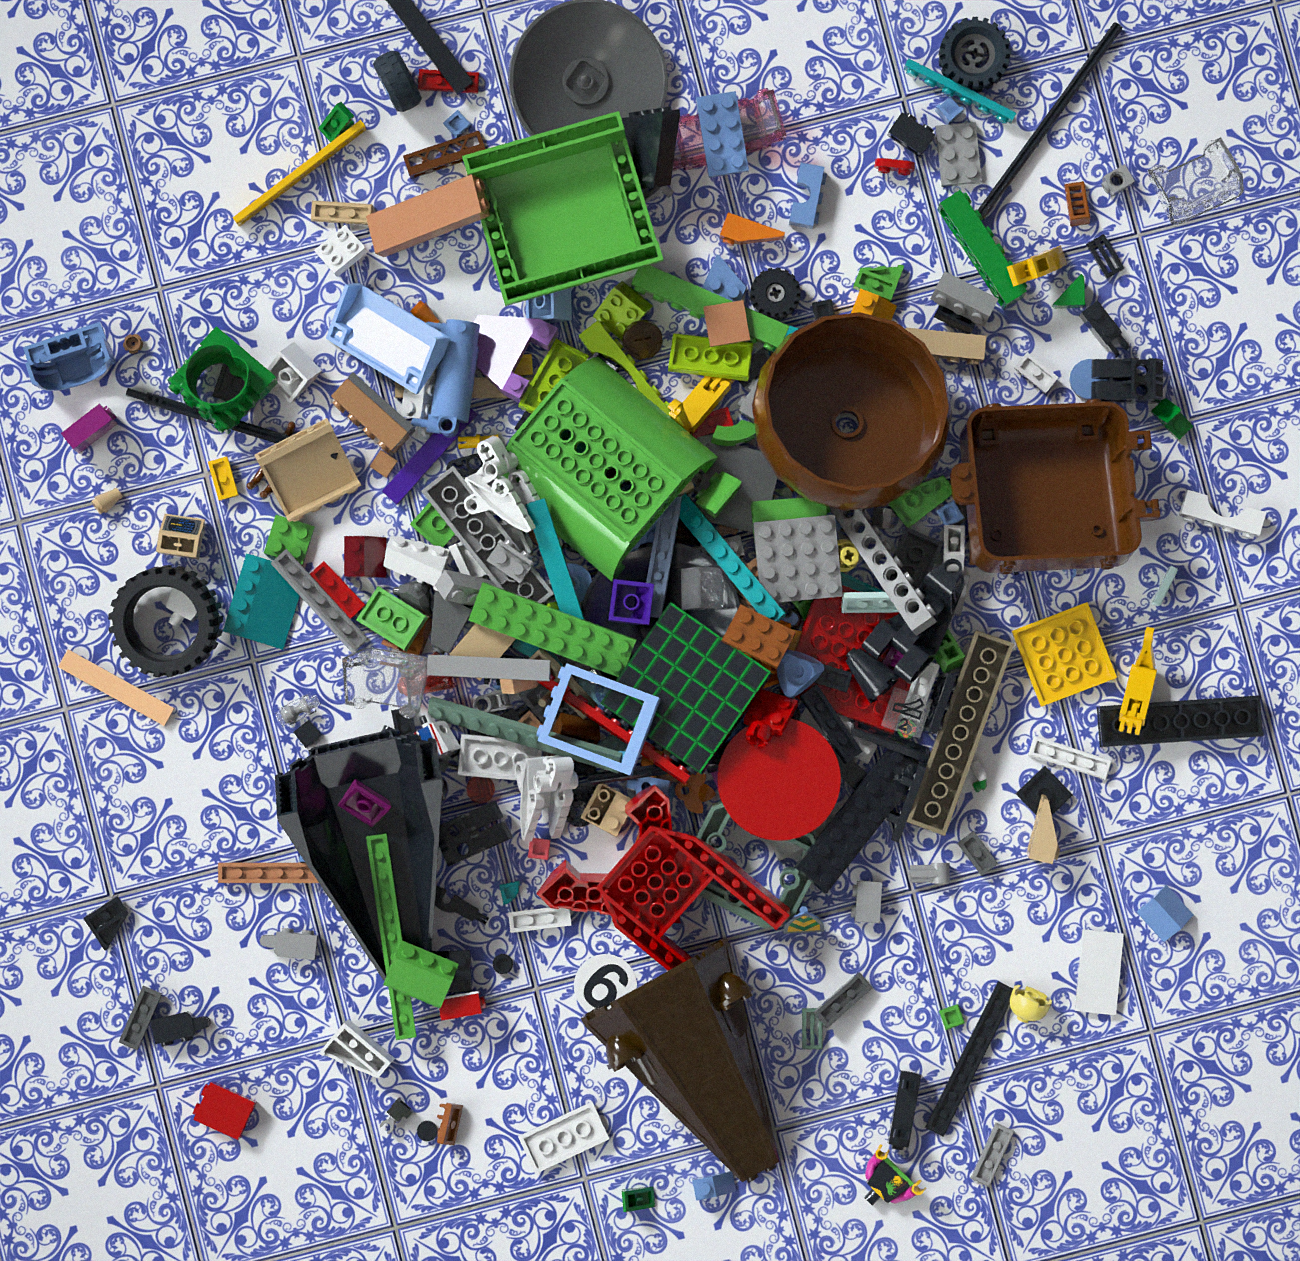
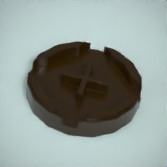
M638 320L632 322L625 329L622 343L625 351L631 357L637 360L649 359L655 356L661 349L663 343L662 333L654 322Z

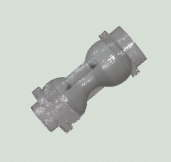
M308 693L279 708V711L275 712L282 727L290 726L319 711L318 706L321 703L316 694L312 696L311 693Z

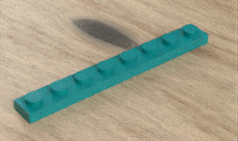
M685 493L682 496L679 518L724 570L755 610L779 622L787 613Z

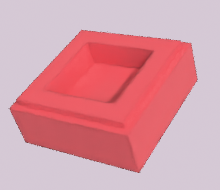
M533 838L529 843L528 858L548 860L551 840Z

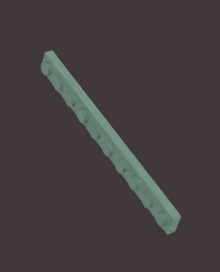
M433 696L429 700L428 713L434 719L562 757L569 756L572 760L619 773V771L539 742V737L536 736L537 727ZM550 731L549 737L622 763V752Z

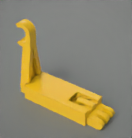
M704 376L682 403L674 399L667 408L671 410L669 415L686 431L694 433L730 391L731 384L735 380Z
M1146 627L1143 646L1135 664H1132L1119 716V721H1121L1120 732H1123L1125 726H1128L1127 733L1131 734L1134 727L1136 728L1135 735H1139L1141 726L1145 724L1157 675L1152 646L1155 628Z

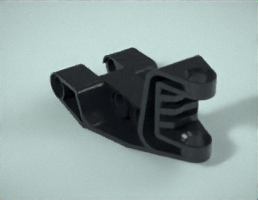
M952 558L948 559L924 577L922 593L925 598L923 602L925 605L930 604L936 614L933 617L937 621L916 636L899 613L890 619L881 620L862 644V648L877 660L891 647L904 655L896 664L893 672L909 684L913 683L936 658L965 586L960 561ZM951 564H956L959 570L949 573L947 568ZM959 579H961V584L957 586ZM919 605L913 606L911 613L917 612Z

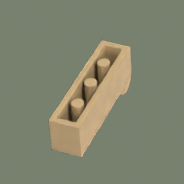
M905 328L925 343L936 361H939V358L947 359L949 363H959V360L967 361L969 365H979V362L983 363L986 346V336Z

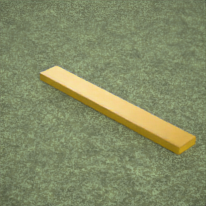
M359 120L232 217L236 224L242 226L365 132L366 126Z

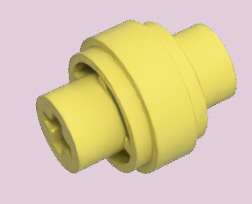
M838 539L840 572H848L857 565L859 552L852 541Z

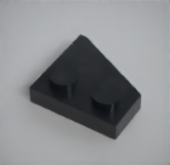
M117 895L83 917L104 951L108 949L129 911Z

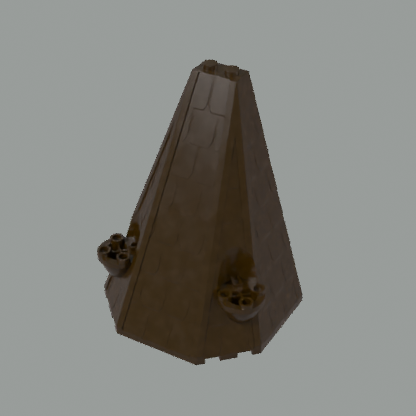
M724 937L707 946L708 948L701 952L703 955L701 959L698 954L610 1002L609 1004L612 1008L608 1009L606 1005L603 1007L599 1006L584 1014L581 1020L584 1026L606 1047L608 1061L606 1066L609 1070L613 1069L616 1072L626 1066L741 1182L747 1180L749 1183L759 1177L758 1173L763 1170L767 1173L777 1167L776 1163L780 1161L743 1003L744 1000L753 996L751 991L754 990V987L752 985L749 986L743 978L737 975L731 945L727 938Z

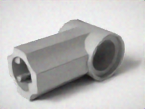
M950 863L910 865V883H950Z

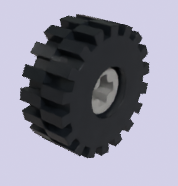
M776 267V269L768 268L767 271L763 270L755 277L750 289V301L754 310L774 320L787 318L798 307L801 295L800 284L796 281L795 276L791 275L786 269L784 271ZM773 288L781 292L778 299L770 296Z

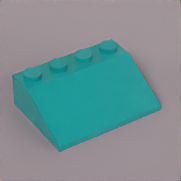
M246 553L223 632L284 650L300 595L272 566V561Z

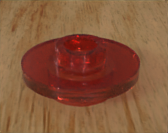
M472 777L467 784L466 791L472 801L486 803L493 797L495 786L490 778Z

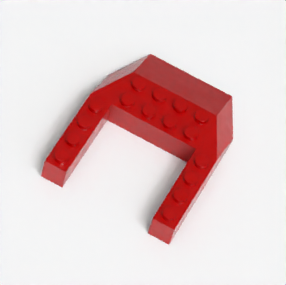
M652 825L648 827L597 885L606 908L613 919L615 928L668 971L692 958V956L664 933L713 878L775 930L790 916V908L720 851L696 836Z

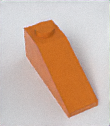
M729 212L720 233V239H723L722 242L730 246H734V244L742 245L783 240L785 236L783 231Z

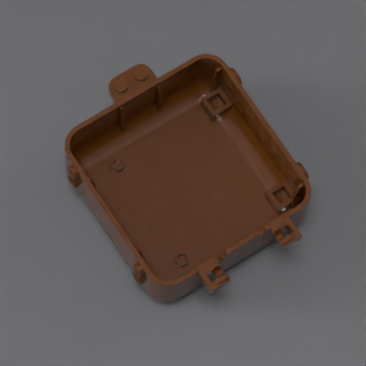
M1100 399L1087 400L1085 403L1001 406V404L993 403L972 412L960 433L962 463L956 464L950 472L952 497L957 504L966 505L972 559L974 564L984 572L1007 575L1013 572L1089 568L1112 569L1126 563L1139 547L1142 539L1140 522L1155 521L1160 518L1158 499L1145 501L1138 500L1134 496L1137 490L1133 459H1130L1132 450L1144 451L1152 449L1150 430L1129 431L1127 414L1122 407L1115 403L1102 402ZM1138 439H1143L1144 443L1139 444ZM1146 508H1151L1152 513H1146Z

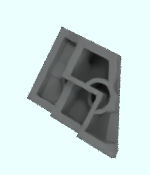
M538 683L536 688L519 692L518 695L544 725L546 717H543L547 705L551 706L553 698L544 707L540 706L538 701L549 690ZM564 700L561 701L551 732H553V727L560 713L572 715L575 712Z

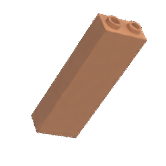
M471 174L367 215L366 219L375 254L387 257L489 217L488 209H490L487 198H485V185L482 179Z

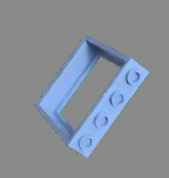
M566 663V666H562L560 669L558 687L554 686L551 698H553L551 706L547 705L543 717H546L544 725L540 724L536 734L539 737L538 741L632 776L661 698ZM571 675L644 701L622 763L549 737Z

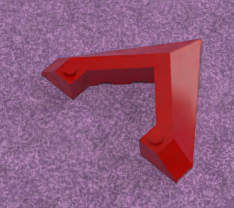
M656 785L640 791L625 804V813L639 826L638 839L650 825L672 830L669 797ZM566 859L551 872L536 893L550 908H565L579 912L591 911L610 915L597 887L608 873H579ZM680 917L674 923H680Z

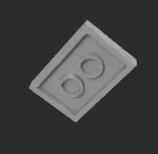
M976 122L935 126L941 187L981 183Z

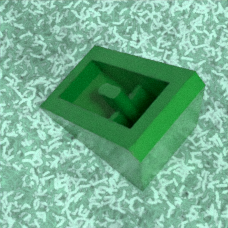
M1082 274L1053 303L1052 307L1054 309L1083 308L1085 306L1084 276Z
M653 1186L622 1189L623 1212L655 1207Z

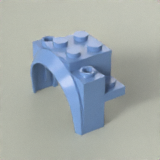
M101 322L23 347L27 359L25 365L32 385L46 391L64 390L86 384L105 374L109 367L116 363Z

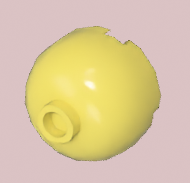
M1021 985L1014 986L1010 997V1008L1017 1015L1019 1021L1028 1023L1029 1021L1041 1020L1046 1016L1052 1004L1051 999L1049 1001L1046 1000V994L1026 986L1025 990L1020 989Z

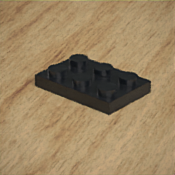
M939 673L920 731L937 734L942 729L944 711L947 712L950 706V700H948L950 693L954 692L957 685L955 675Z

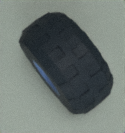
M391 50L377 57L373 63L374 69L396 111L405 112L417 106L422 97L400 53Z

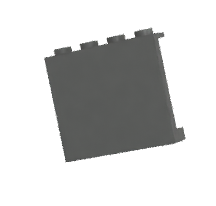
M707 443L706 447L719 458L706 473L700 469L699 474L702 475L701 483L696 482L694 494H698L702 488L706 490L711 485L708 482L715 473L720 474L721 471L737 478L742 484L740 490L715 519L698 505L697 507L711 523L753 534L751 502L772 500L777 476L761 451L739 445L722 446Z

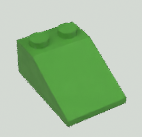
M721 471L720 474L715 473L708 481L711 485L706 490L702 488L696 495L698 499L696 505L713 519L720 514L740 490L742 484L740 480L724 471Z

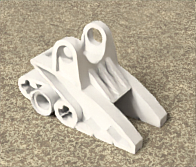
M496 436L481 441L477 446V452L483 462V466L476 473L465 478L466 483L473 491V494L464 500L465 509L470 514L491 510L500 518L524 532L535 529L536 527L528 515L525 504L539 500L540 497L536 494L537 492L532 483L529 482L530 479L523 470L515 469L518 465L517 456L513 452H507L500 438ZM507 472L510 473L508 479L502 475L506 474ZM519 476L521 480L517 483L515 479ZM470 499L477 503L476 510L470 507Z
M555 755L526 758V761H518L515 766V776L521 793L520 827L523 842L533 840L538 819L544 808H549V832L551 838H560L573 801L572 789H576L578 786V777L574 771L572 758Z

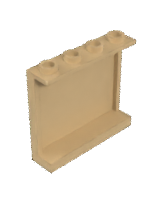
M327 418L254 455L288 522L299 521L305 514L316 512L322 508V505L328 502L334 503L340 499V496L346 493L351 494L357 491L358 487L362 486ZM338 453L337 459H333L331 454Z

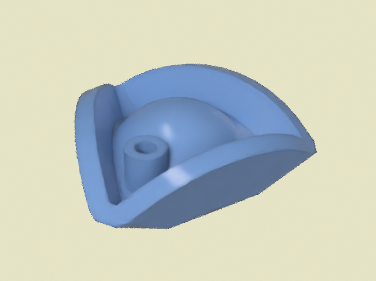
M787 650L777 669L779 684L786 697L793 698L807 689L822 674L824 665L804 653Z

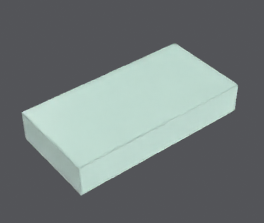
M1173 566L1168 568L1151 604L1157 607L1162 604L1178 571L1177 568Z

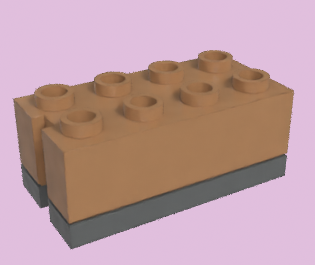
M354 372L331 395L334 400L332 402L334 406L342 413L346 411L349 414L347 416L349 420L357 427L361 424L364 427V433L372 440L376 438L379 441L377 444L387 454L390 451L395 454L415 432V428Z

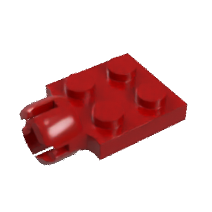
M762 689L744 717V724L749 725L746 731V740L755 746L758 738H760L761 741L758 747L761 748L769 743L773 735L782 736L798 706V700Z

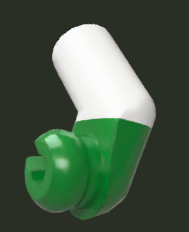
M975 761L970 767L977 777V781L973 782L972 786L975 792L978 793L986 789L987 777L980 762Z

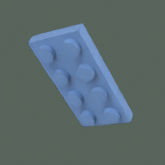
M736 91L696 97L709 178L749 172Z

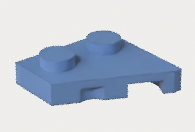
M717 254L702 288L733 302L740 301L746 286L721 256Z

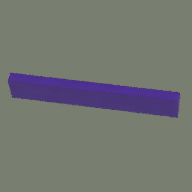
M470 408L468 423H459L458 433L452 438H447L442 433H433L382 492L398 505L478 414ZM446 423L443 430H451L453 423Z

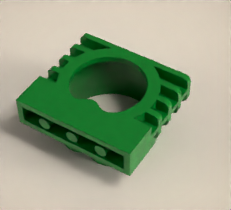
M217 326L200 343L198 350L194 351L189 359L184 361L182 367L178 368L176 373L167 379L170 385L168 388L174 394H181L188 406L191 408L195 406L202 418L206 421L210 419L214 422L213 426L220 433L225 432L228 435L231 433L232 428L235 425L237 426L239 421L248 414L247 412L254 408L260 399L263 400L278 384L274 374ZM215 364L227 365L231 375L240 377L245 382L241 392L233 399L224 403L204 402L197 393V382L200 375L205 369Z

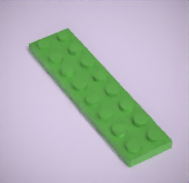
M482 582L468 620L619 677L626 667L636 642L634 638L486 582Z

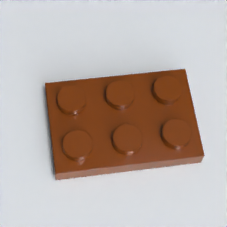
M740 604L722 642L778 669L796 631Z

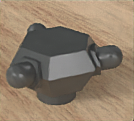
M415 580L393 588V594L400 596L403 602L416 610H421L425 616L432 614L430 608V584L426 582L421 584Z

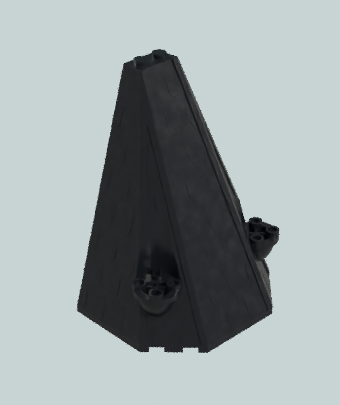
M396 729L313 747L308 751L309 756L304 760L298 758L289 765L290 770L284 775L282 772L275 775L276 810L279 824L384 981L386 978V968L366 837L387 834L402 939L409 944L432 952L441 801L446 799L445 794L448 791L447 782L441 777L436 739L421 740L420 735L407 733L404 736L400 735L399 730ZM355 779L390 801V810L373 827L338 806Z

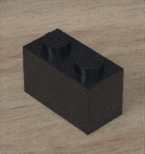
M901 112L888 131L887 136L921 158L935 137V134L932 133L934 130L926 124L922 126L916 122L917 119L910 113L904 114Z

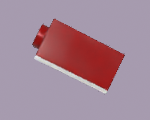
M480 990L446 996L441 1008H439L441 1021L482 1014L484 1012L483 1009L487 1008L485 996H481Z

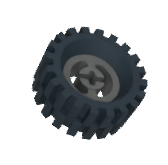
M972 17V20L964 18L961 23L958 24L956 22L952 25L951 29L947 30L939 49L938 62L939 66H942L941 72L943 76L946 75L955 83H959L970 90L976 89L977 93L982 92L983 88L987 90L992 88L994 83L997 84L1001 80L1010 62L1011 49H1009V38H1005V31L1003 29L999 30L997 23L990 24L987 18H983V21L978 20V17ZM971 43L973 45L968 47L964 58L968 65L966 66L961 61L960 50L963 46ZM983 46L988 53V62L983 67L976 68L983 59L984 51L980 47ZM973 52H976V59H972Z

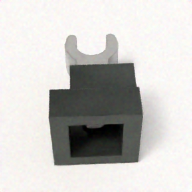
M398 1098L387 1111L390 1118L382 1121L380 1127L386 1123L389 1124L390 1130L387 1134H390L394 1130V1124L399 1122L403 1116L407 1119L414 1110Z

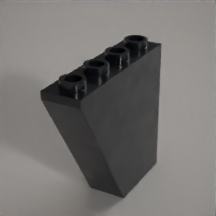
M671 106L630 112L629 117L621 119L641 189L671 185L680 109L672 110Z

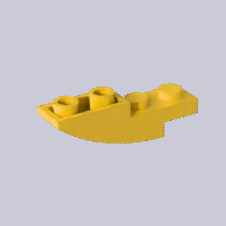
M1060 245L1008 266L1007 269L1013 286L1058 270L1066 266L1067 262Z

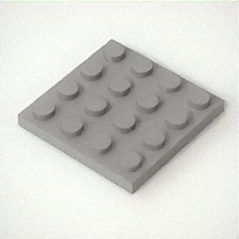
M835 515L753 523L758 580L777 603L843 596Z

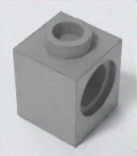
M1124 164L1103 176L1101 185L1107 194L1110 193L1112 197L1132 186L1135 181ZM1113 177L1120 178L1122 184L1120 186L1113 185L1111 179Z

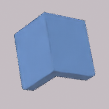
M949 97L941 105L936 106L935 112L946 125H949L964 112L965 108L963 106L959 107Z

